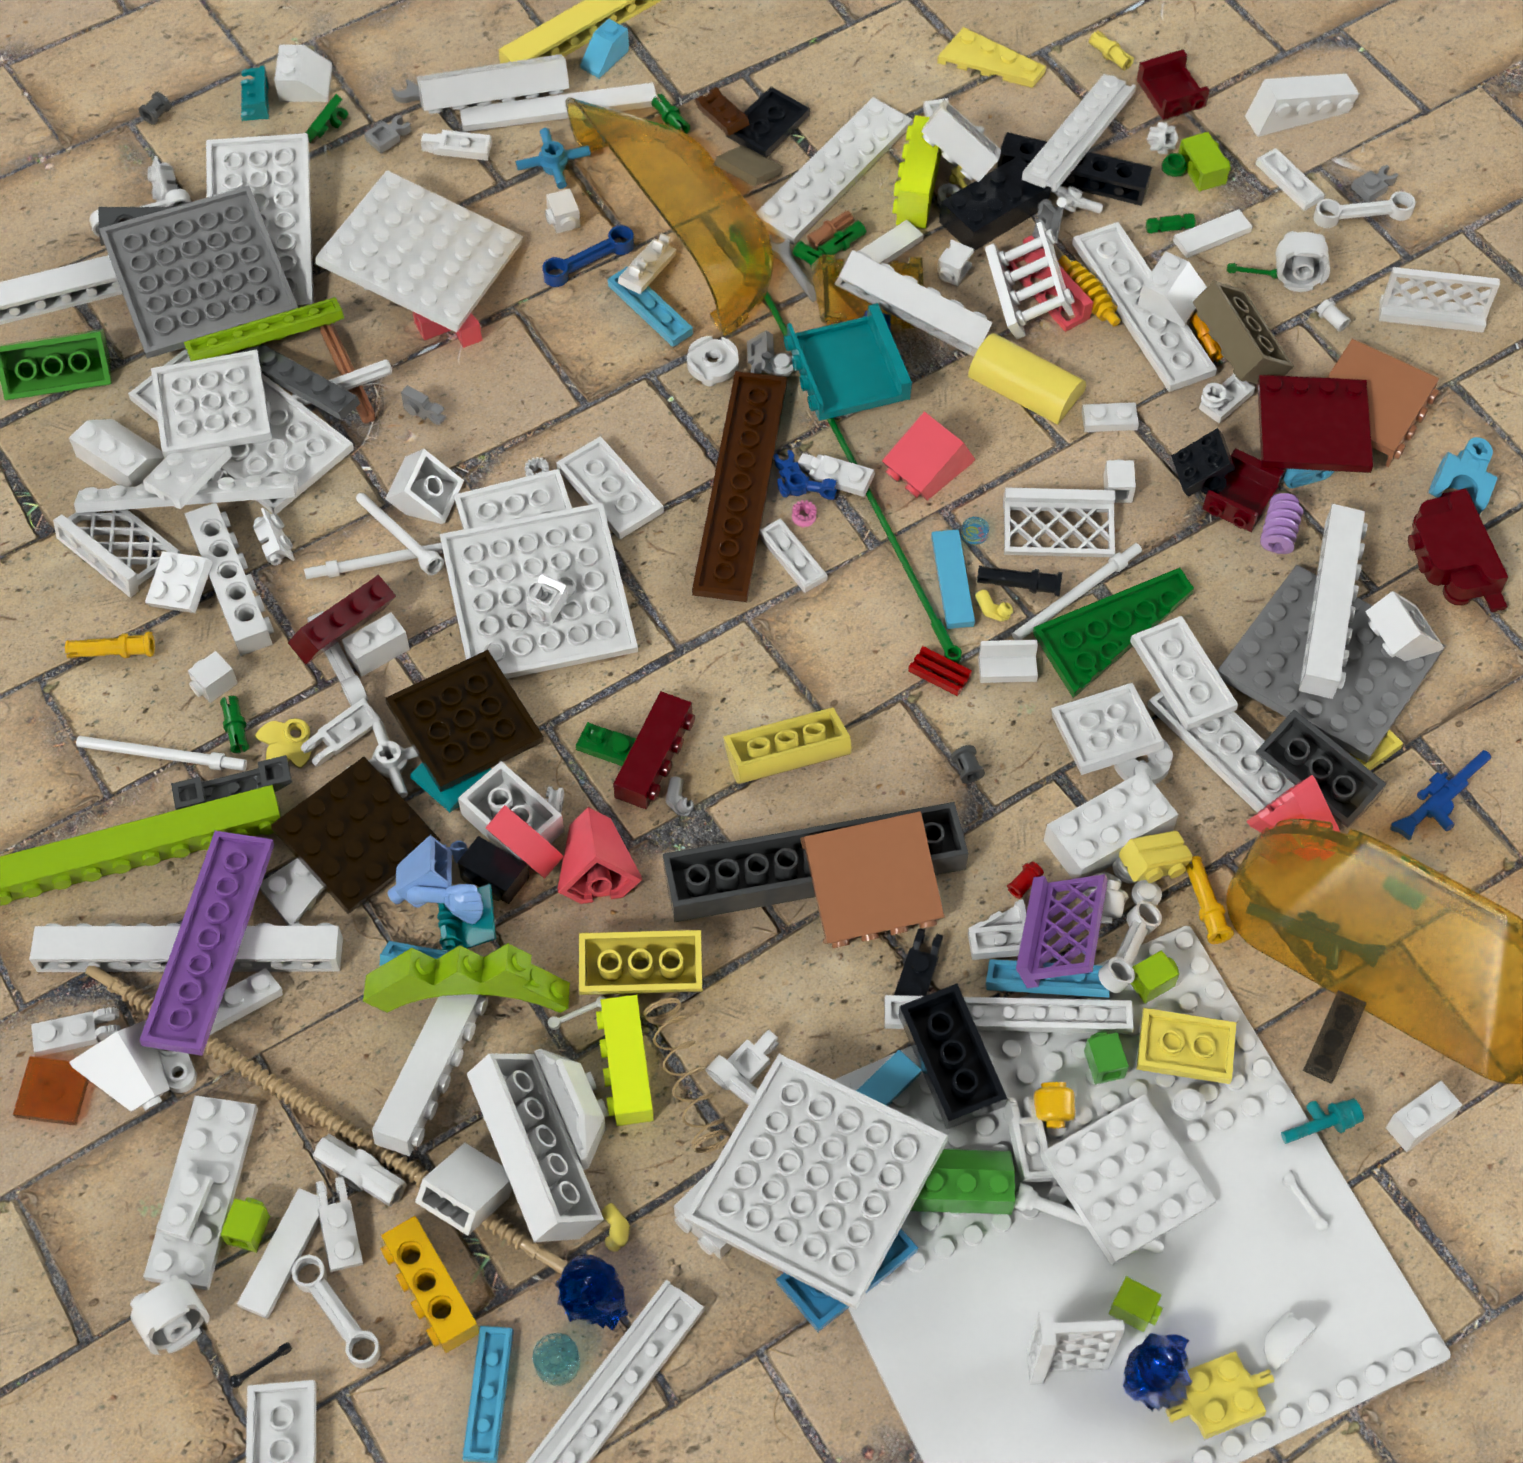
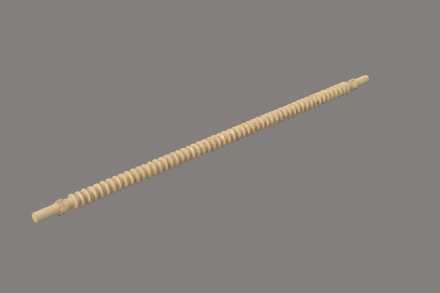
M88 966L85 973L105 985L109 992L122 996L123 1002L129 1001L130 1006L136 1005V1010H143L144 1015H149L154 998L150 999L148 994L143 995L142 990H136L134 985L128 986L120 977H113L99 967ZM212 1034L209 1035L205 1047L207 1055L213 1053V1058H220L221 1064L227 1062V1067H234V1072L239 1073L241 1071L242 1077L248 1076V1080L250 1082L255 1081L256 1086L263 1085L264 1091L270 1089V1094H277L278 1100L284 1098L286 1105L292 1103L291 1107L293 1109L299 1108V1113L306 1112L307 1118L313 1117V1122L315 1123L320 1121L321 1127L328 1126L329 1132L335 1130V1136L339 1137L342 1135V1140H350L351 1146L357 1144V1149H365L364 1151L372 1154L375 1159L379 1158L381 1165L387 1163L386 1167L388 1169L394 1168L395 1174L401 1172L403 1179L409 1177V1182H417L416 1187L420 1188L422 1179L430 1173L428 1170L422 1172V1166L415 1167V1162H407L406 1156L400 1158L399 1152L392 1153V1150L376 1145L374 1138L370 1139L369 1133L363 1134V1129L359 1128L356 1130V1125H348L347 1119L341 1121V1115L337 1114L334 1116V1111H326L327 1107L325 1105L319 1107V1102H312L311 1096L305 1098L304 1092L297 1093L298 1089L296 1087L290 1088V1083L283 1084L282 1078L276 1080L274 1073L269 1075L268 1069L262 1070L260 1064L255 1066L253 1060L248 1061V1057L245 1055L240 1057L241 1053L239 1051L233 1053V1047L226 1048L225 1042L219 1044L218 1038L212 1039ZM496 1213L491 1214L479 1225L483 1224L484 1230L488 1231L491 1229L493 1236L499 1234L500 1240L507 1239L508 1245L515 1244L516 1250L521 1248L530 1258L540 1260L562 1275L569 1267V1263L545 1249L544 1244L529 1239L527 1232L521 1234L519 1227L513 1229L511 1222L505 1224L504 1218L497 1219Z

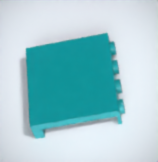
M878 303L868 305L866 317L795 333L792 324H787V335L784 336V345L787 352L791 351L793 368L795 371H799L801 375L799 377L801 388L803 391H807L809 395V408L811 412L815 411L819 421L911 398L912 381Z

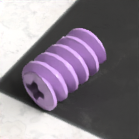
M1279 493L1271 497L1260 538L1261 546L1264 549L1277 554L1293 552L1294 543L1297 539L1296 534H1298L1303 514V508L1299 505V499L1295 495Z

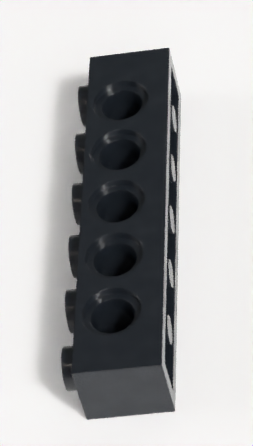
M1006 132L1000 148L1001 152L997 168L1017 156H1020L1026 163L1030 164L1047 142ZM1087 152L1061 186L1066 188L1074 187L1082 192L1142 206L1149 185L1152 167Z

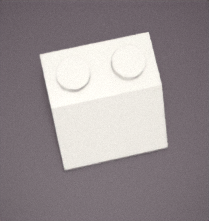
M279 45L274 79L279 102H328L332 63L305 45Z
M1165 251L1142 285L1138 306L1185 327L1196 311V307L1192 302L1207 287L1189 261Z
M421 449L404 458L385 499L405 515L443 524L446 522L455 502L454 495L459 493L464 480L428 451Z
M1394 591L1365 611L1371 620L1368 622L1370 628L1376 635H1381L1385 641L1382 646L1392 658L1396 656L1403 661H1409L1444 649L1418 607Z

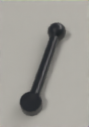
M290 1343L282 1344L277 1351L240 1375H232L229 1379L230 1386L233 1388L239 1387L244 1379L278 1357L288 1354L292 1350Z

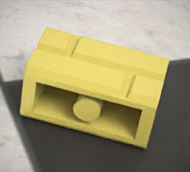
M1178 831L1130 839L1119 852V858L1123 865L1128 867L1127 872L1133 882L1147 880L1148 883H1153L1162 876L1167 875L1170 878L1179 877L1186 871L1185 867L1192 861L1193 857L1187 845H1184V840Z

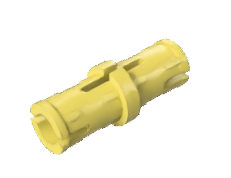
M1098 30L1091 35L1089 44L1097 48L1106 60L1110 59L1124 71L1131 67L1134 58L1122 50L1119 43L1111 41Z

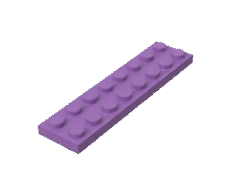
M222 831L214 832L139 1040L142 1046L203 1056L274 848L273 839Z

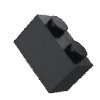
M480 836L474 840L457 862L460 877L466 884L477 885L478 887L490 884L492 899L495 901L502 900L507 904H510L529 879L526 863Z

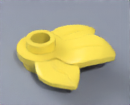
M294 718L285 723L271 721L262 726L255 735L258 740L269 745L266 751V760L286 755L288 762L291 760L295 766L302 768L310 758L311 751L304 753L301 750L302 744L310 738V728L301 719ZM298 730L301 735L294 738L290 735V732Z

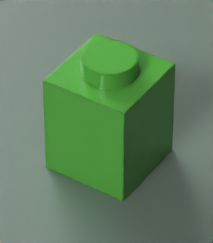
M1099 1032L1087 1039L1084 1053L1094 1084L1125 1078L1129 1065L1118 1032L1112 1034Z

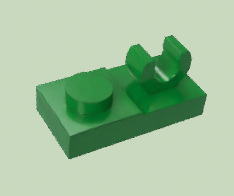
M335 94L306 131L309 143L316 136L321 139L329 128L326 125L328 120L334 128L338 129L343 122L337 116H340L343 120L348 117L349 113L346 109L338 108V105L343 100L339 95Z
M587 722L576 743V750L622 766L636 738Z

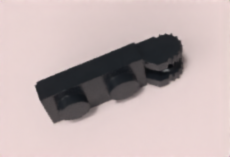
M918 928L913 947L909 949L894 995L926 996L928 994L938 963V953L943 935L936 934L932 942L931 953H925L920 951L921 944H923L925 939V930Z

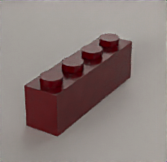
M378 574L301 627L289 640L288 644L301 660L308 664L382 612L396 595Z
M660 691L613 783L614 798L646 810L651 800L655 801L661 788L659 784L662 778L667 777L671 771V759L674 753L679 754L684 743V738L682 737L685 731H690L693 727L695 715L692 712V702Z

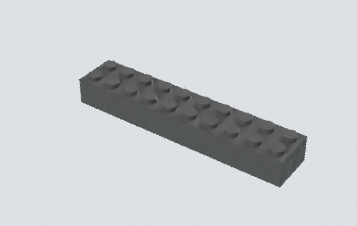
M955 802L664 853V874L674 923L816 897L806 851L802 848L801 837L919 811L922 814L935 875L966 870L969 853Z

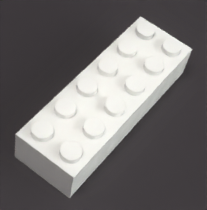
M489 1053L467 1073V1076L533 1241L581 1239L604 1219L535 1054Z

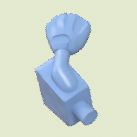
M433 836L427 837L396 867V885L387 892L390 900L397 905L406 900L418 908L426 903H442L462 921L476 924L483 913V902L481 894L477 892V887L472 884L452 885V855L457 863L467 851L466 844L461 840H457L450 847H446V844L440 843Z

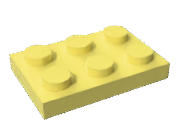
M1143 1008L1136 1069L1230 1084L1233 1073L1237 1022Z

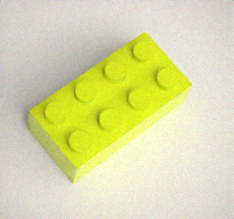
M915 115L913 126L908 125L906 140L909 143H904L902 159H905V161L900 162L898 177L901 180L896 181L894 187V196L898 197V199H894L892 214H897L896 225L908 220L916 228L926 229L942 154V150L937 145L933 147L924 140V133L921 132L930 117Z

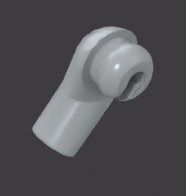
M671 777L666 795V803L677 815L687 816L693 810L694 803L692 800L688 801L687 797L682 796L684 780L679 777Z

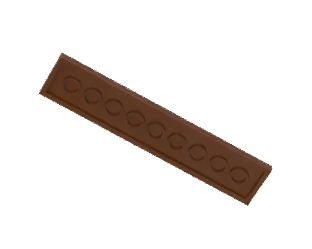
M735 371L692 587V596L746 603L748 601L786 394L787 377Z

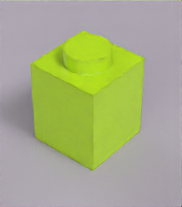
M1161 950L1132 967L1135 978L1130 984L1146 1004L1175 987L1179 977L1178 966L1172 958H1167Z
M249 1197L245 1201L234 1198L220 1234L226 1245L257 1253L270 1219L264 1203Z
M1126 1276L1108 1314L1145 1332L1149 1323L1155 1326L1163 1310V1307L1158 1305L1162 1294Z

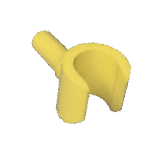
M958 165L951 170L949 181L951 184H958L963 189L967 186L963 180L966 177L961 172L962 167Z

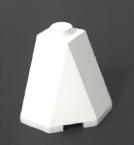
M146 1020L116 1031L69 1062L72 1068L131 1112L140 1107H143L145 1111L153 1108L162 1102L159 1096L170 1090L158 1049L142 1046L139 1041Z

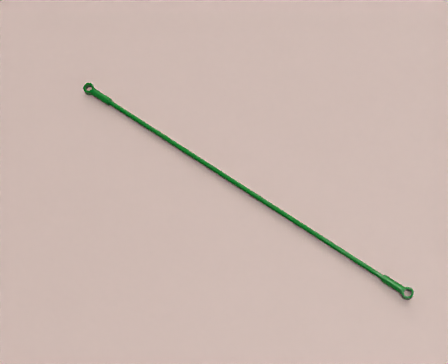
M739 226L730 227L728 229V241L735 245L744 264L748 266L783 336H786L787 327L753 264L754 259L743 240L742 228ZM834 418L827 419L848 461L857 464ZM869 487L866 496L931 620V626L945 652L944 657L959 663L962 654L961 649L953 645L942 621L937 618ZM953 653V654H956L957 656H956V657H950L949 654Z

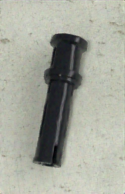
M979 566L977 583L1029 589V592L1036 594L1037 591L1054 593L1055 596L1059 597L1063 572L1050 574L1042 573L1039 569L1032 570V572H1022Z

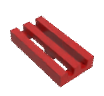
M924 646L921 647L919 654L915 656L914 662H911L908 668V672L956 696L960 694L972 674V670ZM921 664V665H923V666H925V667H927V668H929V669H931V670H933V671H935V672L932 673V672H930V671H928V670H926V669L920 667L919 665ZM942 677H947V678L953 680L954 682L958 683V685H956V684H954V683H952V682H950V681H948V680H946V679H944V678H942Z

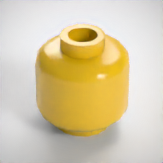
M1066 1082L1041 1083V1088L1034 1092L1036 1116L1042 1122H1046V1128H1065V1122L1075 1118V1094L1071 1088L1066 1087Z

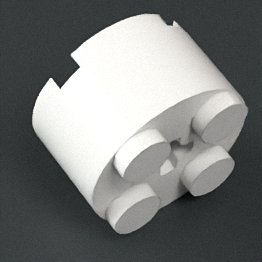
M1295 231L1285 234L1284 239L1278 244L1276 249L1277 277L1279 281L1281 280L1284 283V287L1295 292H1307L1313 290V286L1319 283L1322 285L1326 282L1330 274L1328 246L1322 234L1311 232L1297 233Z
M177 1275L166 1277L159 1286L147 1293L137 1295L130 1303L132 1307L131 1321L149 1351L154 1355H160L157 1350L166 1349L168 1353H173L184 1348L202 1333L199 1329L202 1323L205 1321L208 1324L209 1314L191 1284L186 1280L179 1279Z

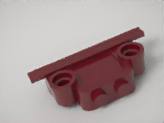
M1467 488L1442 493L1439 498L1424 501L1413 519V531L1408 536V545L1418 559L1420 572L1424 573L1429 583L1436 586L1444 585L1443 596L1451 604L1462 606L1468 604L1473 598L1484 596L1491 612L1505 610L1507 604L1501 592L1509 577Z

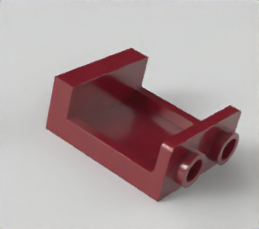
M1184 49L1139 63L1136 80L1162 120L1199 110L1207 105L1210 90L1207 86L1200 88L1186 68L1188 55Z
M1235 448L1231 454L1235 470L1225 475L1226 487L1218 494L1209 490L1202 509L1215 517H1220L1232 523L1238 528L1252 532L1269 505L1271 497L1279 489L1284 471L1279 468H1262L1260 459Z

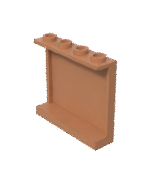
M1355 339L1350 341L1327 377L1367 380L1372 448L1388 455L1385 464L1387 467L1390 466L1394 458L1400 459L1406 447L1403 444L1404 441H1411L1417 429L1415 423H1422L1428 411V408H1426L1427 404L1433 405L1439 393V390L1436 389L1439 378Z
M921 811L800 838L802 848L805 849L825 937L823 939L824 944L832 943V948L850 945L849 939L861 936L862 942L879 938L878 932L890 930L891 935L908 932L907 926L919 923L921 929L937 925L936 919L944 918Z

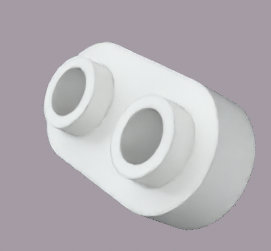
M158 1049L170 1090L175 1093H185L192 1089L197 1081V1074L190 1055L182 1052L174 1055L172 1051ZM177 1071H184L182 1076L174 1077Z

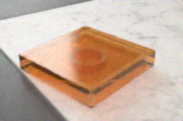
M30 1056L13 1116L18 1119L77 1125L89 1080L72 1068L69 1063L70 1061Z

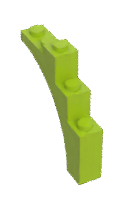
M509 943L485 957L462 946L454 948L438 959L410 948L366 975L363 1002L388 1013L403 1005L428 998L468 994L492 995L523 1000L562 1013L569 1007L570 982L532 964L531 954Z

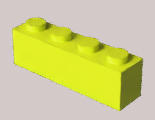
M637 995L600 999L602 1011H596L598 1030L604 1029L605 1039L599 1040L601 1058L608 1057L609 1068H603L605 1087H612L613 1097H606L609 1116L615 1115L616 1126L654 1121Z

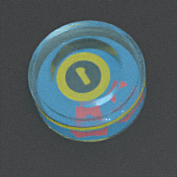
M970 517L963 522L961 535L967 543L978 545L987 540L989 525L984 519Z

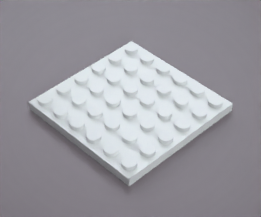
M386 170L318 253L315 264L457 333L522 244L523 236Z
M603 502L440 534L466 660L489 650L505 677L509 679L638 652V645ZM541 573L567 585L568 598L552 624L546 621L539 622L529 616L526 609V601L536 586ZM546 591L540 600L548 603L553 594Z
M778 1054L685 1214L684 1219L691 1225L857 1310L948 1141V1135Z

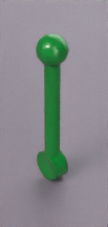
M1235 263L1227 265V272L1231 274L1245 272L1269 275L1274 279L1278 278L1277 269L1271 271L1239 267Z

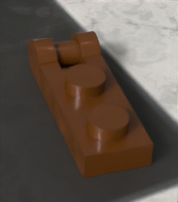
M717 87L711 89L708 95H701L695 98L698 109L728 136L750 125L748 117L724 97Z

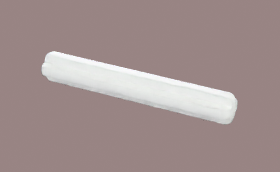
M383 360L330 379L329 381L345 390H349L391 375L392 367L388 360ZM294 393L292 394V397L304 406L311 404Z

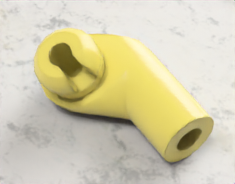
M981 590L976 593L975 597L984 616L1000 622L1010 618L1013 608L1009 603L994 604L987 590Z
M610 1203L601 1211L602 1216L610 1225L609 1236L605 1239V1245L610 1251L617 1252L628 1242L630 1224L616 1206Z

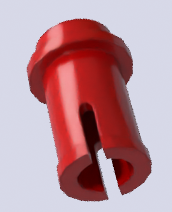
M1033 861L1029 864L1025 863L1022 866L1023 870L1007 885L1008 891L1018 899H1021L1032 887L1034 877H1040L1044 874L1043 869Z

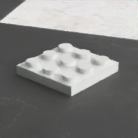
M1133 683L1051 708L1052 717L1081 775L1164 749V741Z

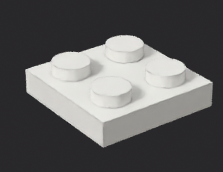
M162 551L145 603L151 607L196 613L213 561L207 557Z

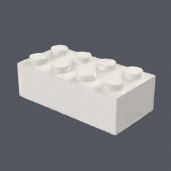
M1143 770L1047 824L1044 842L1072 879L1089 877L1113 866V863L1119 857V852L1130 839L1173 831L1179 814Z

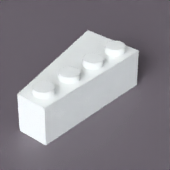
M1347 74L1264 79L1245 117L1256 136L1260 137L1349 113L1359 96V92Z

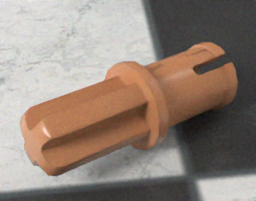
M845 211L831 221L825 220L822 226L807 235L809 244L814 249H817L823 243L833 238L834 233L852 224L854 217L850 211Z

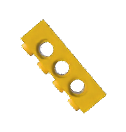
M416 1216L383 1233L381 1237L385 1246L381 1247L380 1250L388 1265L395 1262L400 1271L395 1277L402 1290L406 1292L410 1289L415 1300L410 1302L419 1320L424 1317L427 1319L430 1328L426 1329V1332L434 1347L441 1344L444 1352L448 1353L478 1335L479 1328ZM412 1253L420 1255L419 1260L413 1264H406L404 1262L405 1258ZM433 1280L436 1282L435 1286L429 1291H421L419 1289L424 1281ZM442 1307L451 1309L450 1314L446 1318L438 1319L435 1317L438 1309Z

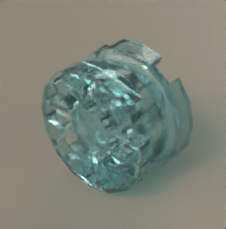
M551 1333L537 1342L533 1350V1363L538 1377L543 1382L552 1384V1386H562L569 1383L577 1375L580 1368L579 1351L576 1343L569 1336L562 1333Z

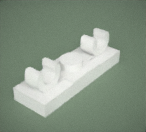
M661 233L659 240L654 238L619 276L618 284L641 294L675 257L677 249L669 246L671 237Z

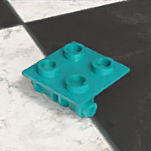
M490 884L477 888V892L481 894L483 902V913L476 924L462 921L450 912L445 904L437 903L439 907L437 915L439 920L438 927L441 932L439 943L442 945V951L449 952L458 946L469 949L496 940Z

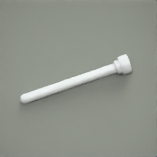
M364 493L357 494V502L418 558L419 566L426 574L435 575L442 569L444 559L437 552L425 550Z
M1020 1182L1015 1194L1014 1208L1022 1211L1026 1209L1032 1211L1035 1208L1086 1227L1075 1209L1037 1196L1038 1192L1033 1191V1187ZM1155 1239L1142 1248L1154 1253H1160L1164 1246L1161 1241Z

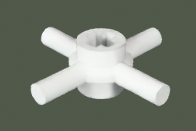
M376 721L372 724L378 746L373 753L372 759L368 761L380 774L391 779L393 788L404 798L408 795L401 773L407 765V760L418 757L412 746L404 749L396 742L389 741L384 723Z

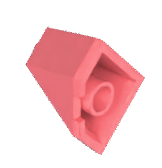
M1313 775L1285 791L1246 821L1252 828L1310 862L1319 857L1323 861L1328 859L1338 851L1335 846L1344 840Z
M588 807L569 826L557 888L558 893L580 904L591 903L593 898L609 895L611 899L623 898L642 881L641 874L611 818Z

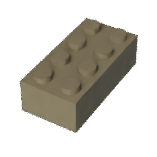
M1213 281L1192 302L1197 309V316L1208 326L1209 335L1218 342L1222 349V356L1231 363L1234 368L1233 373L1239 380L1257 385L1259 375L1285 376L1294 367L1245 290Z

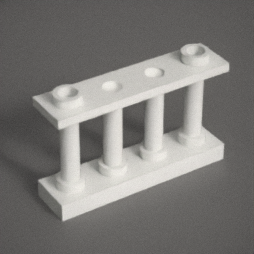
M1042 222L1037 223L1040 237L1012 250L1000 252L994 243L985 247L1006 324L1016 340L1026 336L1024 325L1027 324L1026 321L1057 307L1063 306L1069 317L1074 315L1071 304L1075 303L1070 289H1066L1053 247L1056 244L1055 236L1051 229L1046 230ZM1044 247L1045 257L1012 272L1007 271L1006 266L1009 265L1010 261ZM1048 266L1050 267L1052 276L1017 292L1012 289L1015 281ZM1051 287H1056L1058 296L1023 312L1018 309L1021 301Z

